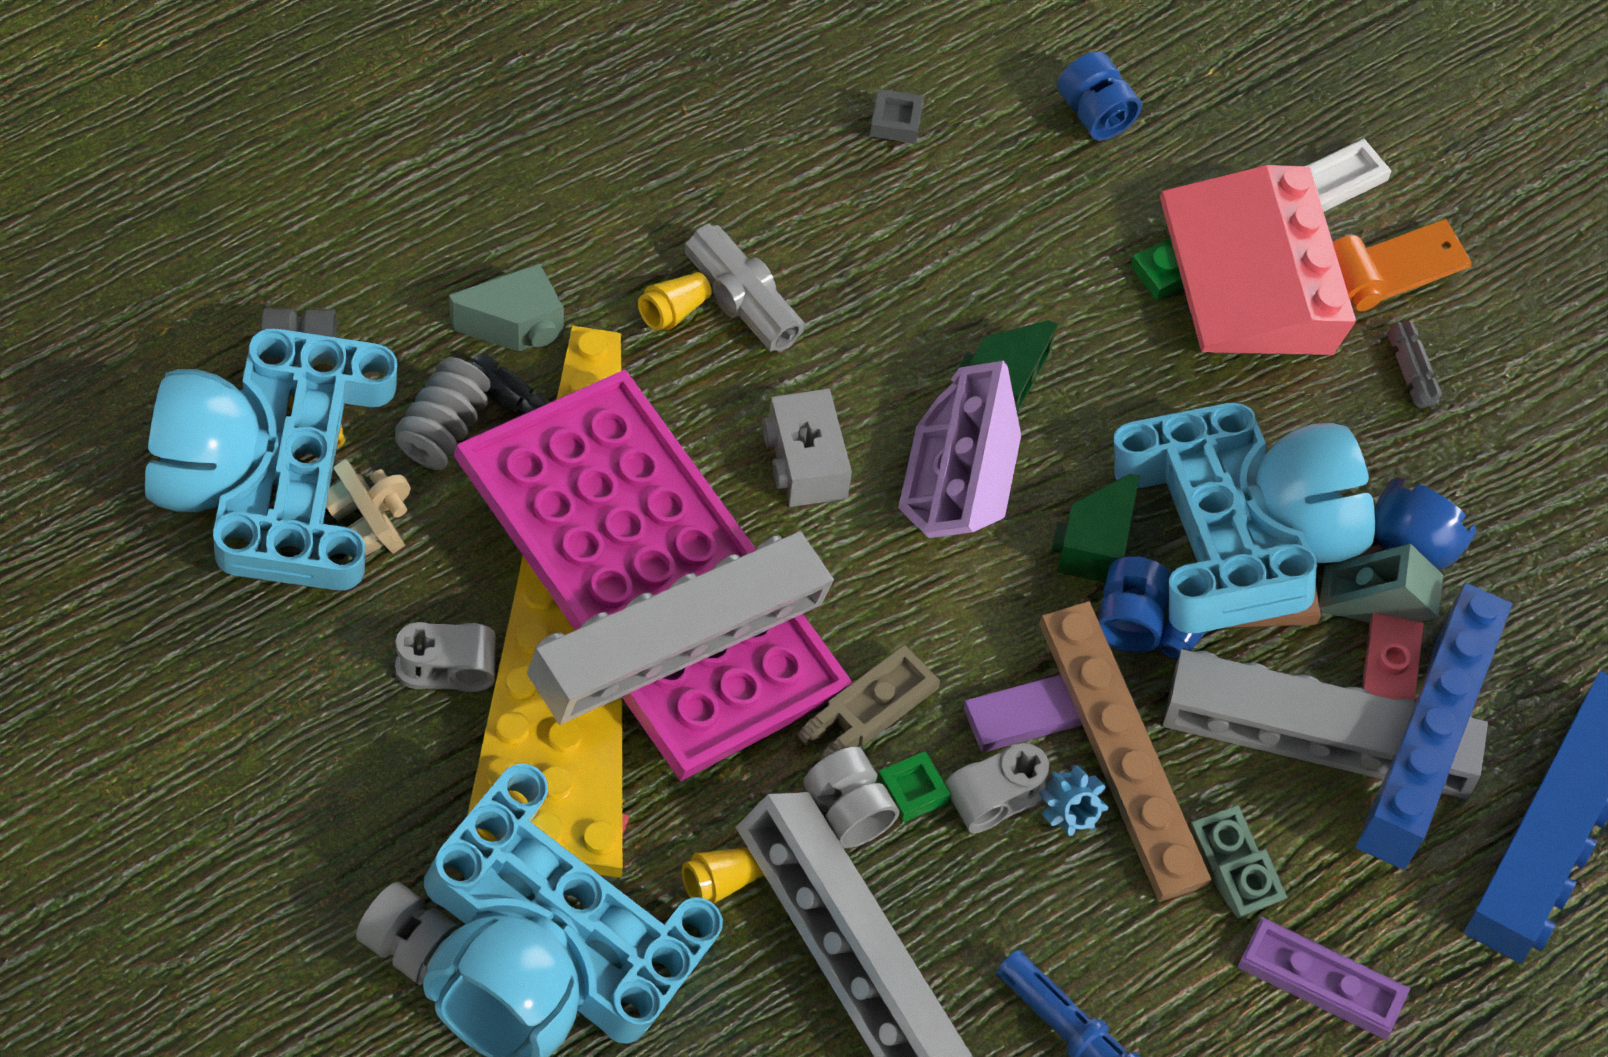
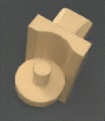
M347 459L335 465L333 468L338 474L339 479L330 485L326 508L338 522L359 508L363 517L347 528L355 530L361 535L365 543V556L384 545L393 554L406 546L385 511L390 510L394 517H400L407 512L403 501L409 495L411 488L406 478L402 475L387 477L385 472L379 469L370 475V479L374 484L370 489L363 476L356 474Z

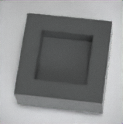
M878 88L870 136L916 144L924 96Z

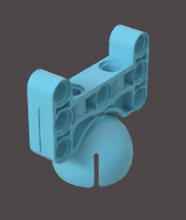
M265 329L258 332L250 342L243 377V389L240 391L220 376L202 370L177 369L166 372L165 378L162 379L158 390L148 442L149 451L154 456L160 457V461L151 460L146 466V499L159 507L176 512H201L218 507L213 529L214 554L218 567L225 573L234 576L337 591L349 590L361 582L365 573V543L361 535L355 530L347 527L323 524L344 405L346 403L366 407H380L387 404L394 397L397 380V359L394 353L387 347L375 343L282 329ZM269 356H276L283 361L278 364H267L262 360ZM319 364H327L334 369L328 372H319L314 370L313 367ZM368 372H379L384 377L378 380H371L363 375ZM290 395L293 396L294 403L291 417L286 416ZM301 454H312L318 459L312 463H301L295 458ZM273 484H276L277 494L274 509H269ZM234 538H242L250 543L242 549H232L225 545ZM285 546H295L302 552L294 557H285L277 551ZM344 553L350 555L354 560L346 565H339L333 563L329 558L335 554Z
M1225 403L1124 424L1116 430L1114 434L1115 478L1118 480L1128 474L1139 475L1137 488L1167 484L1198 562L1177 568L1169 578L1168 614L1169 621L1174 628L1189 634L1201 633L1304 611L1312 605L1315 598L1317 563L1341 562L1356 557L1371 547L1375 533L1372 496L1369 493H1360L1342 497L1340 493L1334 492L1367 484L1369 478L1358 442L1347 426L1335 423H1318L1295 429L1278 440L1266 454V442L1257 424L1254 412L1251 408L1239 403Z
M520 763L512 765L503 772L442 845L424 877V888L430 899L465 923V925L459 927L438 946L428 962L423 981L425 995L429 1000L436 1001L435 1010L443 1023L467 1045L486 1057H549L564 1043L573 1027L577 1011L601 1028L614 1041L618 1043L637 1041L656 1020L717 939L722 930L723 918L719 909L712 902L704 898L694 897L681 903L664 925L531 822L548 794V783L543 773L530 764ZM508 791L521 793L528 803L515 801ZM480 828L490 831L497 841L490 842L482 839L476 829ZM452 867L459 870L465 880L456 881L449 878L443 868ZM568 895L577 898L582 903L584 909L580 910L569 906L564 896ZM682 923L694 926L699 931L701 938L689 935L684 930ZM652 962L664 965L669 970L671 978L659 975L654 970ZM459 969V971L449 980V978ZM621 1002L634 1005L639 1010L641 1018H633L627 1015L622 1009Z

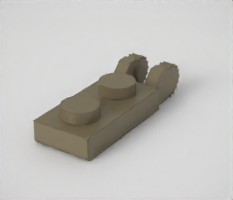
M903 645L828 701V706L806 723L798 736L806 746H809L828 734L836 723L846 731L836 741L826 747L821 754V760L841 749L857 747L858 745L863 747L938 690L940 680L906 645Z

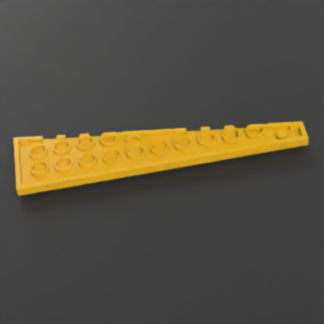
M572 326L557 399L621 371V333ZM523 556L468 814L505 770L512 765L520 763L530 764L543 773L548 783V794L531 823L599 875L622 878V697L561 725L558 724L528 677L527 671L535 653V647L539 642L551 634L561 632L563 635L575 631V629ZM508 791L515 801L528 803L521 793ZM480 828L476 829L482 839L490 842L497 841L490 831Z

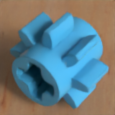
M1078 765L1073 767L1071 773L1063 772L1059 774L1054 771L1052 779L1046 786V790L1039 791V796L1050 805L1042 812V816L1052 826L1059 824L1068 836H1073L1076 829L1089 828L1093 830L1101 813L1108 810V806L1097 796L1103 792L1105 785L1095 775L1088 777Z

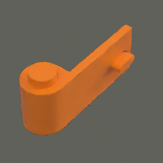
M1447 219L1368 248L1365 247L1358 236L1350 235L1333 241L1352 309L1357 311H1367L1375 307L1382 300L1468 269L1472 264Z

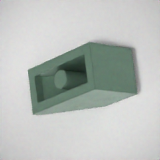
M540 263L449 295L450 324L454 331L518 352L534 346H546L556 338L564 336V307Z
M1411 544L1325 565L1319 608L1327 614L1369 623L1373 613L1416 622L1438 618L1443 574Z

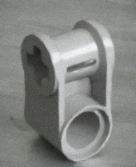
M416 622L403 627L397 634L395 642L398 654L395 662L396 677L408 688L417 690L425 688L456 689L465 692H480L493 686L495 682L496 635L495 631L490 627L477 623L452 625ZM418 636H422V645H417ZM416 666L421 667L420 676L416 675Z
M1022 743L1014 745L1010 749L981 762L966 765L953 773L945 781V785L951 793L950 800L969 832L980 833L996 826L1002 820L1037 805L1042 799L1039 796V791L1045 790V779L1048 776L1049 761L1046 754L1040 748L1032 744Z

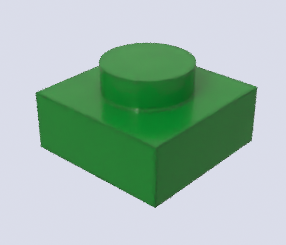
M1171 238L1133 255L1131 268L1156 300L1184 288Z
M926 751L884 768L878 773L877 782L885 786L900 810L898 818L901 823L949 802L951 793Z

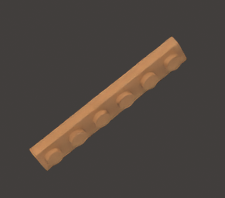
M1090 601L1042 615L1039 622L1040 628L1158 902L1207 887L1211 877Z

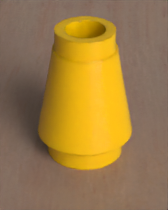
M700 272L650 285L638 299L641 317L653 330H671L701 305L704 300L711 297V285L708 279Z
M748 847L695 853L691 861L683 863L681 870L683 884L690 898H704L713 904L755 881L757 878L764 876Z

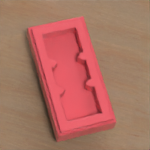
M1373 613L1369 624L1362 689L1367 690L1370 694L1394 700L1409 699L1415 701L1424 623Z

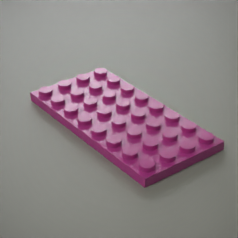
M626 369L456 445L453 456L575 630L580 629L588 619L599 613L606 612L608 615H612L625 609L633 599L642 594L651 593L654 596L666 591L674 582L687 574L694 573L696 576H700L713 570L716 564L730 555L737 554L739 557H743L756 550ZM802 614L624 695L622 698L678 779L683 781L828 704V701L853 682Z

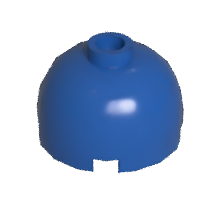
M1391 479L1374 508V536L1378 544L1384 550L1411 544L1438 570H1443L1455 563L1475 537L1477 531L1475 525L1473 524L1466 529L1461 524L1466 514L1447 498L1432 489L1418 483L1414 490L1411 491L1401 487L1405 479Z

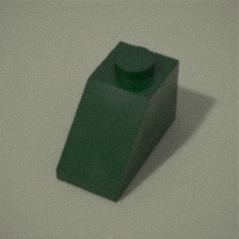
M1048 320L984 336L975 353L967 351L959 368L1004 361L1008 366L1018 414L1051 353L1058 324Z
M1128 474L1072 504L1067 523L1057 522L1051 551L1060 553L1057 573L1106 583L1110 564L1116 559L1123 558L1125 555L1139 475Z

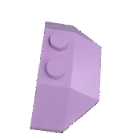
M1004 361L959 368L951 378L953 384L937 397L916 426L898 508L928 538L975 532L1005 518L1021 431L1008 366Z

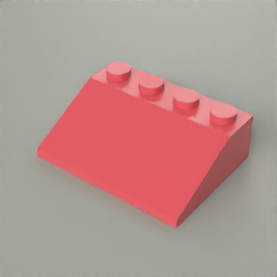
M1265 165L1162 191L1160 201L1201 352L1334 355L1355 324L1356 319L1310 167Z

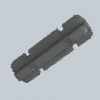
M1410 320L1397 321L1391 325L1388 337L1392 348L1398 351L1395 355L1408 387L1413 388L1410 390V394L1414 404L1418 408L1433 407L1439 403L1442 392L1437 380L1431 378L1434 372L1422 342L1416 340L1419 338V334L1415 324Z

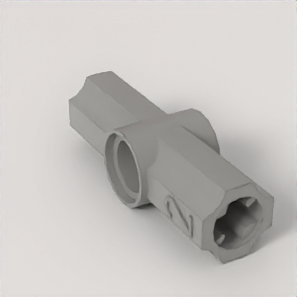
M708 223L695 230L693 236L685 243V254L712 284L714 297L723 312L731 318L740 316L769 351L776 350L780 353L791 347L795 340L803 333L804 322L776 291L774 278L765 263L756 257L749 260L719 225L712 226Z

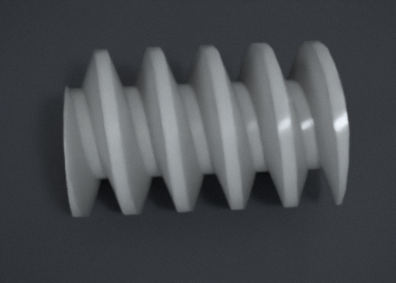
M454 357L442 359L435 368V373L426 381L425 388H422L415 397V403L410 405L405 412V417L396 425L395 441L398 446L411 459L433 470H443L448 464L446 455L454 454L458 444L457 441L463 440L468 434L467 426H472L477 421L478 415L476 411H482L487 406V397L483 392L488 391L491 387L489 378L477 367L462 359Z

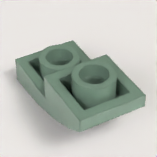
M1239 805L1196 820L1188 825L1211 879L1237 918L1287 899V895L1267 850H1258Z

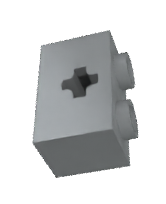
M830 389L771 397L769 417L762 418V431L766 447H774L777 459H773L772 462L774 481L777 489H785L789 507L847 499L852 470Z

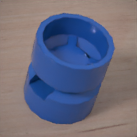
M1101 51L1088 53L1072 62L1063 71L1057 83V89L1073 111L1078 112L1077 116L1091 137L1098 141L1108 140L1125 131L1136 121L1142 109L1139 97L1130 85L1121 79L1119 70L1107 54Z
M1130 556L1116 559L1110 564L1103 591L1105 598L1101 601L1097 616L1109 646L1125 652L1143 653L1152 651L1159 645L1165 621L1164 611L1169 603V578L1171 572L1165 566L1150 559Z

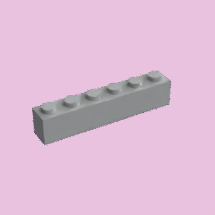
M801 531L783 539L779 535L773 536L760 544L752 553L743 557H739L737 554L730 555L716 564L713 570L700 576H696L694 573L687 574L674 582L668 590L654 596L651 593L642 594L633 599L625 609L612 615H608L606 612L599 613L588 619L580 629L563 635L561 632L549 635L535 647V653L527 675L558 724L561 725L821 606L834 579Z
M1181 649L1172 676L1162 727L1384 779L1407 727L1416 701L1409 699L1394 700L1370 694L1367 690L1359 687L1343 688L1319 682L1316 678L1308 675L1293 676L1269 670L1258 663L1242 664L1218 658L1213 653L1207 651L1192 652ZM1470 716L1442 794L1469 799L1481 776L1488 727L1487 721L1474 719Z
M810 793L768 794L736 826V829L874 1057H973Z

